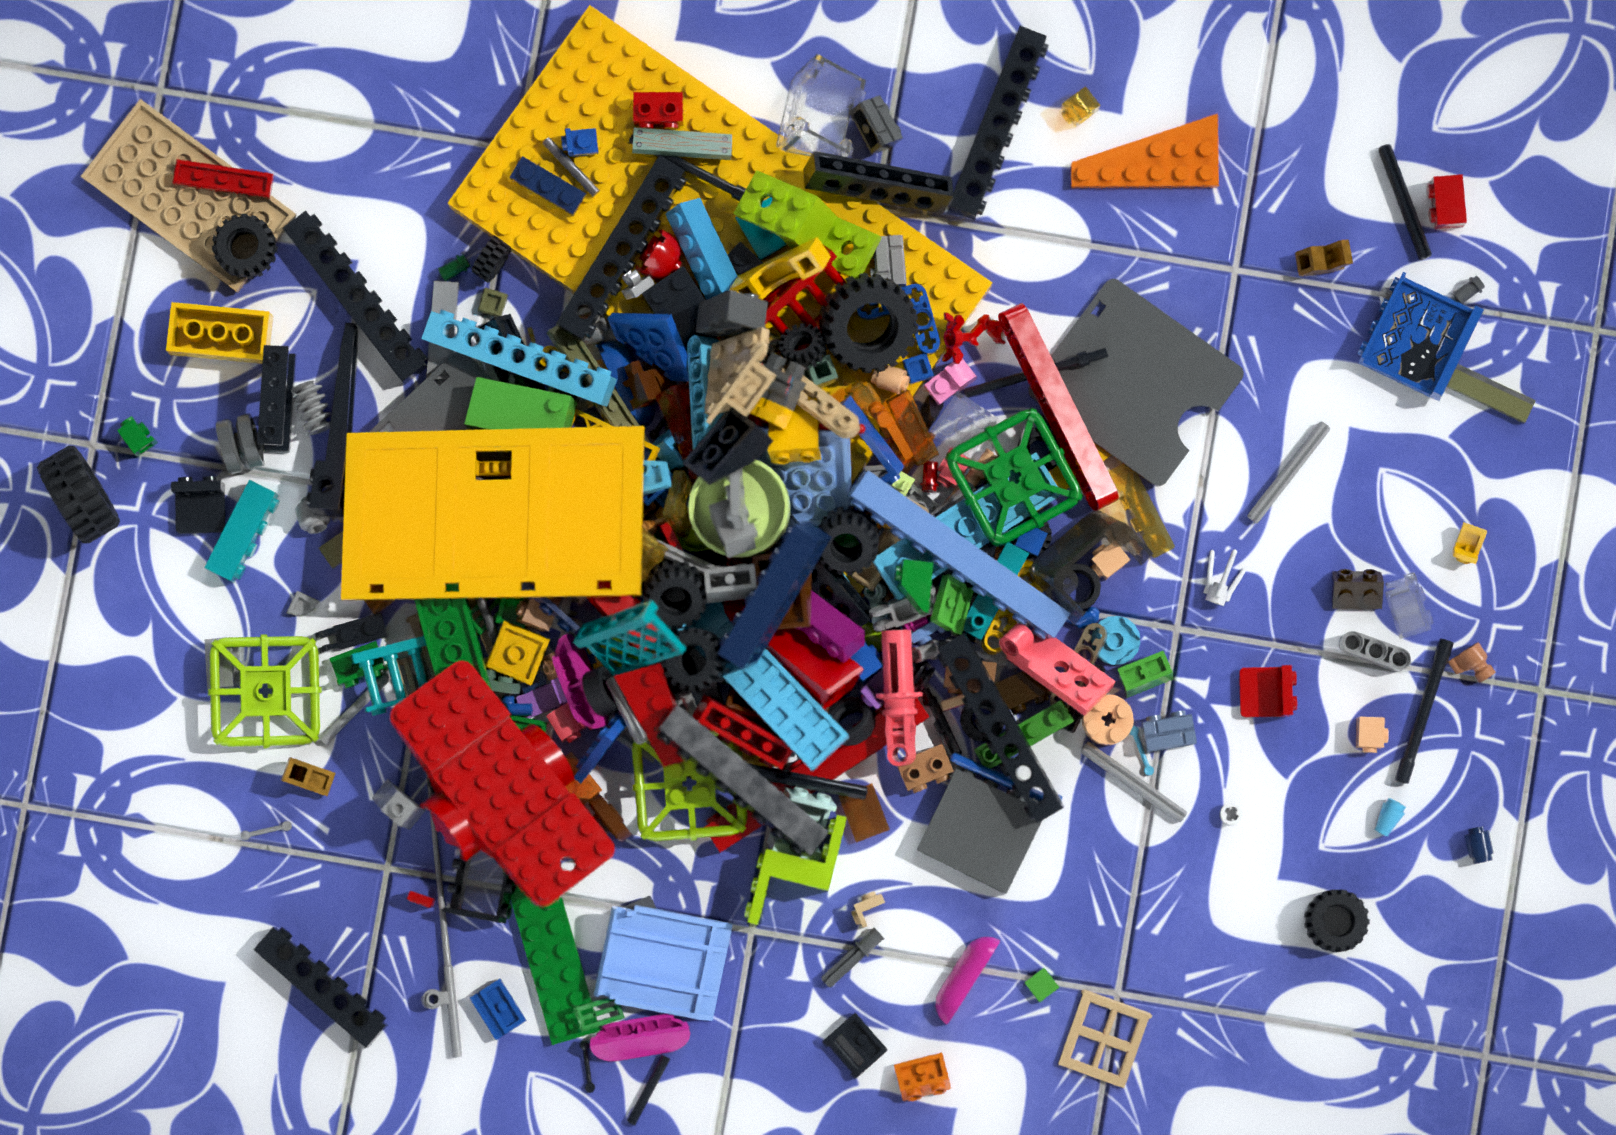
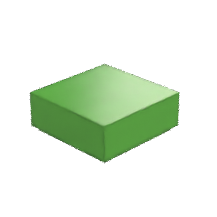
M1042 968L1024 982L1039 1003L1059 988L1045 968Z

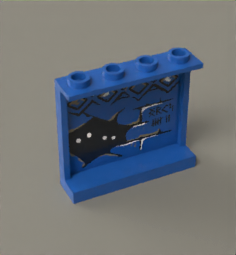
M1403 272L1400 279L1394 278L1389 288L1393 292L1390 299L1384 298L1380 306L1379 312L1382 315L1379 321L1374 319L1368 331L1369 334H1372L1369 342L1363 341L1357 353L1361 356L1359 364L1432 399L1440 401L1484 309L1476 305L1474 309H1471L1406 278V272Z

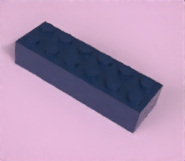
M808 521L787 528L782 537L785 540L781 548L777 547L770 557L771 565L768 570L764 569L757 579V582H759L758 587L755 591L752 590L744 601L747 604L743 612L739 611L733 619L732 624L734 627L730 634L727 632L720 641L719 645L722 648L718 653L742 670L757 664L832 538Z

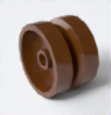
M599 792L588 800L589 806L596 813L593 818L607 835L611 832L620 842H624L632 835L623 823L624 819L611 803L608 804Z

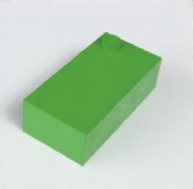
M476 377L464 424L469 430L571 428L577 403L569 395Z

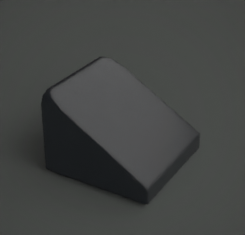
M931 395L927 396L920 409L922 431L925 433L929 431L944 407V403L938 405Z

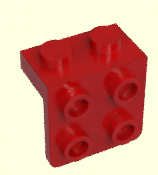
M1292 665L1240 669V714L1242 717H1290L1293 715V711H1297V696H1293L1292 687L1297 684L1296 671H1292Z

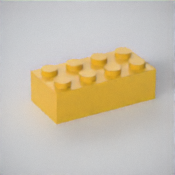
M171 302L166 351L174 356L263 364L264 345L271 344L274 316L270 311Z

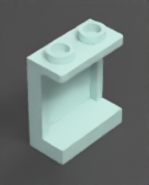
M785 787L783 794L825 829L830 812L836 811L837 808L831 799L832 797L824 793L810 794L806 789L794 787V789ZM771 833L769 834L767 843L771 850L797 856L789 849L790 845L784 839L780 841ZM817 847L811 856L802 855L801 858L819 862L821 851Z

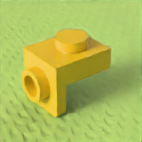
M1463 522L1453 547V557H1456V560L1463 564H1476L1487 530Z

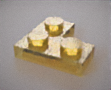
M675 470L671 481L672 487L669 489L662 515L678 537L688 538L689 531L693 526L686 502L691 494L692 482L684 471Z

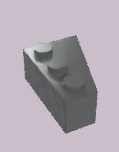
M733 290L699 303L696 332L715 338L739 335L760 327L765 328L768 302L758 299L756 294H742Z

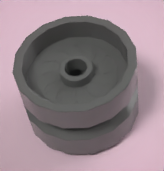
M250 413L237 416V432L229 419L216 422L218 442L225 465L230 474L243 471L245 465L243 455L247 464L252 469L264 466L262 444H257L258 430Z

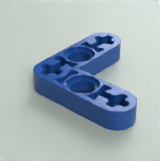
M919 284L900 287L907 296L912 295V290L922 293L918 302L911 298L914 304L913 308L917 314L926 313L929 317V323L925 326L918 325V331H926L932 327L933 331H928L930 340H935L936 343L933 344L932 349H928L927 346H922V343L925 342L924 333L914 335L918 348L922 353L927 355L936 353L940 346V338L925 288ZM869 303V306L877 305V303ZM881 304V308L884 312L879 313L878 307L872 309L871 315L861 312L864 305L857 309L858 316L866 321L890 315L888 309L883 304Z

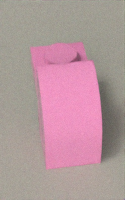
M962 358L959 364L952 362L946 366L942 372L928 381L924 388L936 403L941 405L952 395H957L974 382L977 376Z

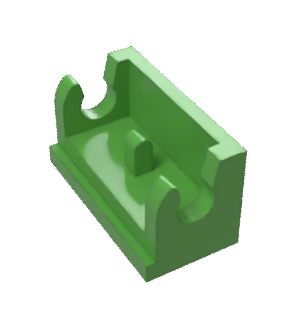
M1164 651L1117 669L1119 680L1124 686L1127 698L1173 680V671Z

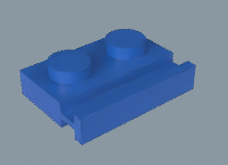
M501 978L470 997L471 1002L495 1040H498L527 1021Z

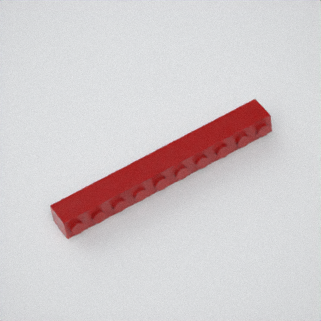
M915 698L914 707L917 709V714L914 715L915 725L918 726L929 719V715L918 698ZM884 705L873 712L875 715V728L865 741L852 746L841 745L813 771L800 759L789 766L791 772L834 780L887 746L885 734L886 716L882 715V710L885 709ZM898 728L897 730L903 731L904 728ZM770 782L782 793H784L785 787L790 789L795 787ZM806 789L810 794L816 792L815 790ZM733 802L727 806V809L737 819V808ZM748 809L746 829L743 833L740 831L733 835L710 837L720 853L763 826L751 817L753 813ZM716 813L706 820L708 825L705 827L733 824L724 816Z

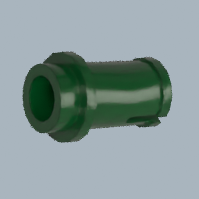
M457 254L454 260L439 267L438 270L445 282H447L462 271L467 272V268L471 267L464 254L460 256Z

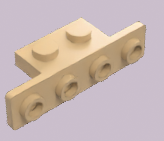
M766 338L763 343L758 341L749 353L753 356L748 364L743 361L736 370L735 374L738 375V378L734 383L728 381L720 392L724 397L719 403L714 401L706 412L710 415L706 420L709 425L725 403H728L747 417L777 375L756 361L770 340Z

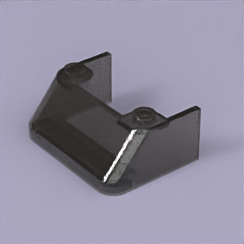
M1099 510L1091 511L1035 559L1029 569L1031 578L1047 596L1071 613L1068 619L1074 625L1086 614L1070 597V594L1078 586V577L1070 568L1075 562L1104 537L1116 547L1124 546L1141 566L1154 554L1126 523Z

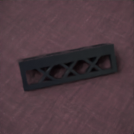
M511 314L494 317L479 327L484 330L485 326L499 330L498 335L504 338L507 337V334L521 338L520 343L525 345ZM500 342L496 343L493 347L495 355L502 350ZM523 350L516 354L515 359L517 363L524 359ZM492 365L500 382L509 383L508 375L511 373L515 379V385L546 391L543 383Z

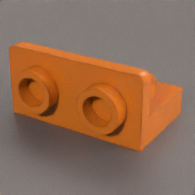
M942 1052L894 1064L903 1101H917L923 1096L931 1094L941 1095L951 1089Z

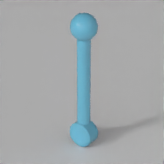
M1133 726L1130 734L1135 739L1144 763V773L1150 776L1154 773V768L1148 763L1138 736L1139 729Z

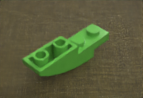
M1060 700L1018 725L1029 745L1033 746L1073 723L1074 720L1063 700ZM987 742L974 749L983 766L991 769L1002 762L998 754L993 755ZM1008 744L1005 747V753L1008 757H1013L1018 754V748L1014 744Z

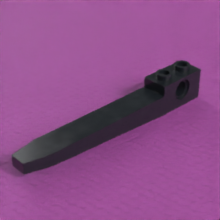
M345 322L325 461L315 460V467L310 471L312 488L311 492L307 494V506L314 515L344 517L347 433L353 432L358 357V327L355 323ZM326 485H332L330 491L326 493L322 492L323 488Z

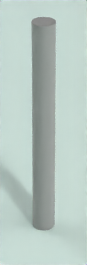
M389 669L376 680L379 691L391 680ZM368 689L319 738L324 744L327 745L371 700Z

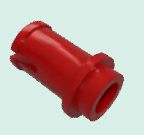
M923 461L922 483L919 485L922 487L923 492L935 493L936 489L939 488V484L936 481L939 463L936 461Z

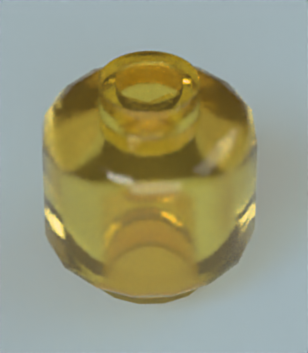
M858 380L845 389L846 394L843 400L851 396L866 417H870L868 406L874 401L880 402V397L872 384Z

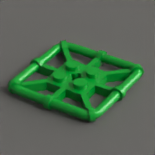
M1037 409L1023 410L994 426L989 425L984 428L983 432L955 446L950 453L946 454L945 459L947 460L949 470L965 498L964 503L966 506L969 505L991 545L998 547L999 544L1009 543L1036 527L1039 529L1044 526L1045 522L1071 509L1078 501L1082 500L1083 494H1081L1080 486L1063 456L1064 451L1062 448L1059 449L1044 419L1037 413ZM1026 420L1019 446L1005 453L997 439V435ZM1033 422L1051 453L1036 462L1033 461L1026 448ZM989 440L998 458L987 464H982L963 458L960 455ZM1054 459L1071 491L1045 483L1038 467ZM958 464L982 471L990 487L974 495ZM1013 470L1014 473H1019L1020 477L1017 484L1014 481H1008V477H1010L1009 471ZM1043 490L1068 499L1038 514L1029 497ZM992 492L1001 506L994 531L977 501ZM1022 501L1031 519L1002 534L1009 508Z

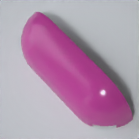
M566 634L558 640L559 643L556 647L555 655L552 656V660L571 712L576 721L581 722L586 727L592 729L605 727L609 722V715H598L589 705L583 691V676L585 673L593 670L587 653L583 647L578 648L573 642L574 636Z
M987 936L973 940L966 947L936 996L935 1007L939 1018L946 1025L950 1022L1000 943L999 939Z
M672 1014L613 1022L602 1026V1030L595 1037L591 1038L590 1048L596 1057L605 1061H621L669 1053L682 1048L688 1042L690 1030L686 1021L683 1022L680 1019L674 1018Z

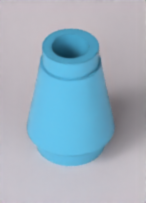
M1388 797L1386 803L1383 802L1377 826L1374 830L1388 837L1389 833L1406 814L1404 812L1406 806Z

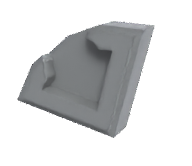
M296 591L287 614L295 616L306 615L313 611L320 601Z

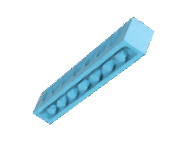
M442 309L439 314L431 311L421 339L597 404L608 406L617 381L616 378L610 376L611 371L601 367H597V370L594 371L588 368L589 363L575 358L573 363L565 360L566 355L552 350V353L548 354L542 352L544 347L530 342L529 346L521 344V338L507 334V337L504 338L499 336V330L485 326L484 330L476 327L477 322L463 317L462 322L453 319L455 314ZM456 326L457 334L455 337L450 338L449 330L451 327ZM478 334L480 341L476 346H472L471 338ZM500 342L502 350L499 354L495 355L493 347L496 343ZM523 350L524 359L517 363L515 359L516 354ZM545 358L547 366L543 371H539L538 363L541 359ZM564 367H568L570 371L566 379H562L560 376V372ZM591 375L592 383L589 387L585 388L583 386V379L585 376Z

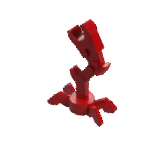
M944 312L947 330H945L943 337L946 353L943 355L942 361L947 362L953 358V362L959 364L964 356L959 349L963 341L978 346L977 337L984 330H986V333L995 343L1004 345L1006 342L1001 338L1003 330L999 321L990 320V315L983 314L978 319V324L970 332L962 333L960 328L965 323L963 317L957 314L954 318L949 313Z

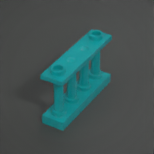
M424 636L350 655L353 665L359 663V667L363 668L372 706L364 708L365 713L371 712L372 716L386 713V707L397 705L406 698L396 660L398 658L397 653L407 651L408 655H411L419 688L428 682L420 653L423 652L422 647L427 646ZM383 657L384 662L387 661L396 700L385 703L381 702L372 667L374 664L373 659Z

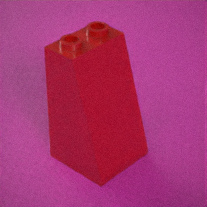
M795 628L776 630L766 647V650L824 710L850 693L864 671L851 658L843 663L837 657H832L824 647L813 643L807 634Z

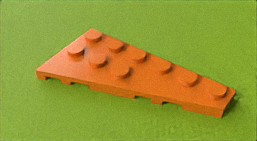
M1218 113L1071 162V188H1218Z

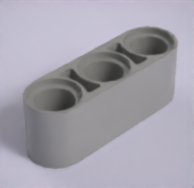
M1356 631L1347 632L1339 640V648L1344 654L1394 672L1406 669L1411 663V655L1406 649ZM1347 637H1354L1357 640L1356 649L1347 648L1345 644ZM1371 645H1376L1380 648L1381 655L1379 658H1373L1369 654ZM1396 653L1404 657V664L1401 667L1393 663L1392 658Z

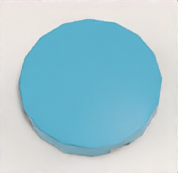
M1110 616L1101 620L1098 624L1105 627L1107 639L1097 658L1103 663L1110 665H1123L1132 660L1138 652L1140 645V633L1135 624L1129 619L1120 616ZM1099 628L1093 631L1091 635V647L1094 651L1097 646L1092 645L1094 640L1102 637L1099 633Z

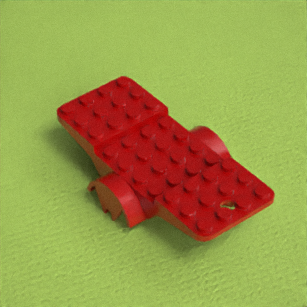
M466 661L455 662L395 705L390 713L392 726L427 773L430 783L436 792L421 803L420 806L430 811L435 829L443 834L444 841L459 847L462 859L465 862L482 850L483 853L496 860L536 906L546 907L609 861L614 855L615 845L577 796L567 790L566 787L574 781V775L567 759L555 742L541 728L534 724H529L520 731L510 718V712L475 668ZM564 858L572 859L574 869L571 871L562 869L560 866L561 860Z

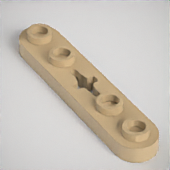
M784 364L781 372L785 373L788 365ZM803 375L801 381L806 383L804 390H801L797 405L839 437L848 439L857 435L860 430L858 417ZM807 396H809V397H811V398H815V397H816V398H817V402L814 401V400H810V401L808 402V397H807Z

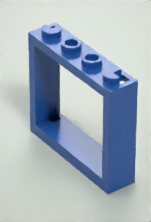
M849 396L840 404L858 417L859 424L865 426V432L859 435L887 470L886 473L878 478L888 485H892L900 478L899 473L904 468V465L853 398Z

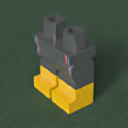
M771 353L766 364H760L777 376L750 411V414L786 429L800 397L801 390H804L806 383L801 381L805 367L790 361L786 372L783 373L781 371L786 359Z

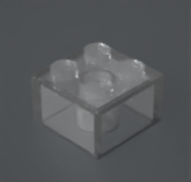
M957 391L930 430L929 435L947 448L953 449L955 446L983 432L985 427L996 425L999 418ZM982 444L962 455L972 460Z

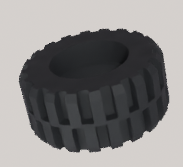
M867 273L859 274L858 279H854L853 276L845 278L847 283L842 286L840 283L833 287L836 290L833 295L827 294L824 299L827 305L821 306L820 309L822 319L819 320V328L822 331L827 348L842 365L846 364L849 369L854 371L861 369L863 373H871L872 369H875L877 372L885 371L884 366L888 364L894 367L898 364L896 360L900 356L904 359L908 355L907 347H913L916 341L912 337L913 334L918 333V325L915 323L918 316L913 308L914 304L894 281L889 278L884 279L879 274H873L872 277H869ZM865 304H883L890 314L889 324L885 332L878 339L868 343H857L850 339L847 334V325L851 315Z
M67 446L39 463L37 471L61 515L82 543H91L118 527L120 518L95 473L75 446Z

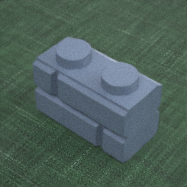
M1185 710L1170 713L1171 718L1161 719V715L1146 717V722L1141 723L1146 753L1197 744L1192 714L1186 715Z

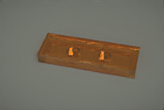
M910 390L902 391L900 394L886 400L897 427L913 453L912 459L915 465L921 466L938 456L939 452Z

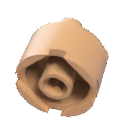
M1106 694L1085 716L1083 715V729L1089 739L1096 744L1102 746L1117 744L1128 736L1133 727L1132 709L1124 699L1116 695ZM1110 714L1114 723H1110L1107 727L1104 725L1105 721L1101 720V717Z

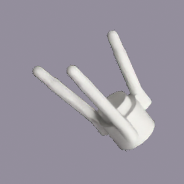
M1236 549L1231 553L1220 583L1214 582L1213 586L1211 585L1215 552L1214 550L1210 551L1206 586L1203 593L1207 594L1205 600L1224 606L1226 601H1230L1233 591L1246 572V568H1242L1228 589V586L1225 584L1237 554Z

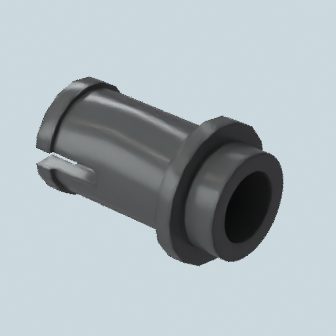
M1477 275L1474 278L1470 277V281L1452 293L1457 302L1464 304L1478 292L1480 294L1483 292L1482 289L1485 288V285Z

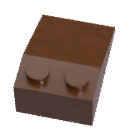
M773 552L753 556L756 587L759 585V582H757L759 575L764 569L768 570L772 563L770 557ZM812 572L778 629L811 626Z

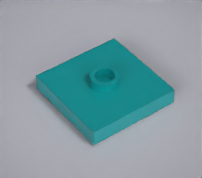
M772 197L763 201V208L770 206ZM735 217L760 260L787 246L777 234Z

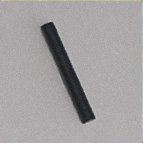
M661 1055L627 1119V1122L634 1126L638 1122L670 1061V1058L665 1055Z

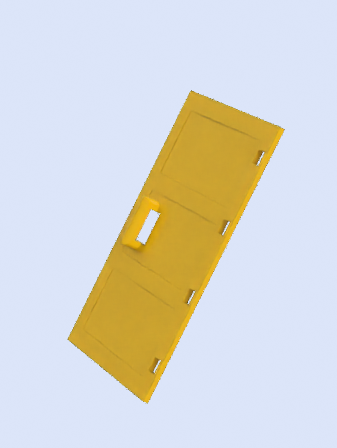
M645 427L347 433L341 600L641 596ZM512 451V461H478L476 456L477 452ZM476 476H511V479L476 480ZM598 581H611L612 589H597ZM535 582V590L521 591L522 583ZM446 584H459L460 591L445 592ZM371 585H384V593H370Z

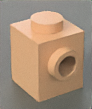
M1114 541L1107 547L1102 544L1092 552L1094 557L1090 561L1093 564L1090 568L1095 571L1099 578L1103 577L1107 580L1125 566L1130 559L1118 543Z
M1357 718L1356 748H1362V753H1377V749L1384 748V743H1388L1389 732L1388 728H1384L1385 718Z

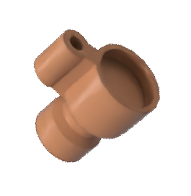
M1479 642L1448 661L1455 674L1474 670V676L1479 683L1496 673L1493 667L1486 663L1487 654Z

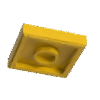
M504 621L486 667L532 686L551 639Z

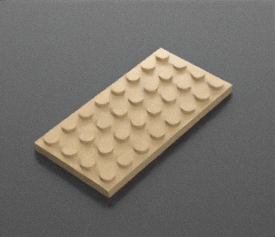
M140 99L81 177L238 293L248 279L246 277L238 279L234 275L231 276L216 261L215 253L212 251V246L214 245L212 241L213 235H217L216 228L218 226L222 227L224 225L222 221L225 219L231 220L232 215H237L238 217H241V214H247L250 217L254 215L267 224L273 232L276 241H278L285 232L283 227L294 220L297 214L272 195L270 199L174 185L172 182L176 159L226 167L232 166ZM252 234L239 236L232 244V255L237 259L252 257L258 249V239Z

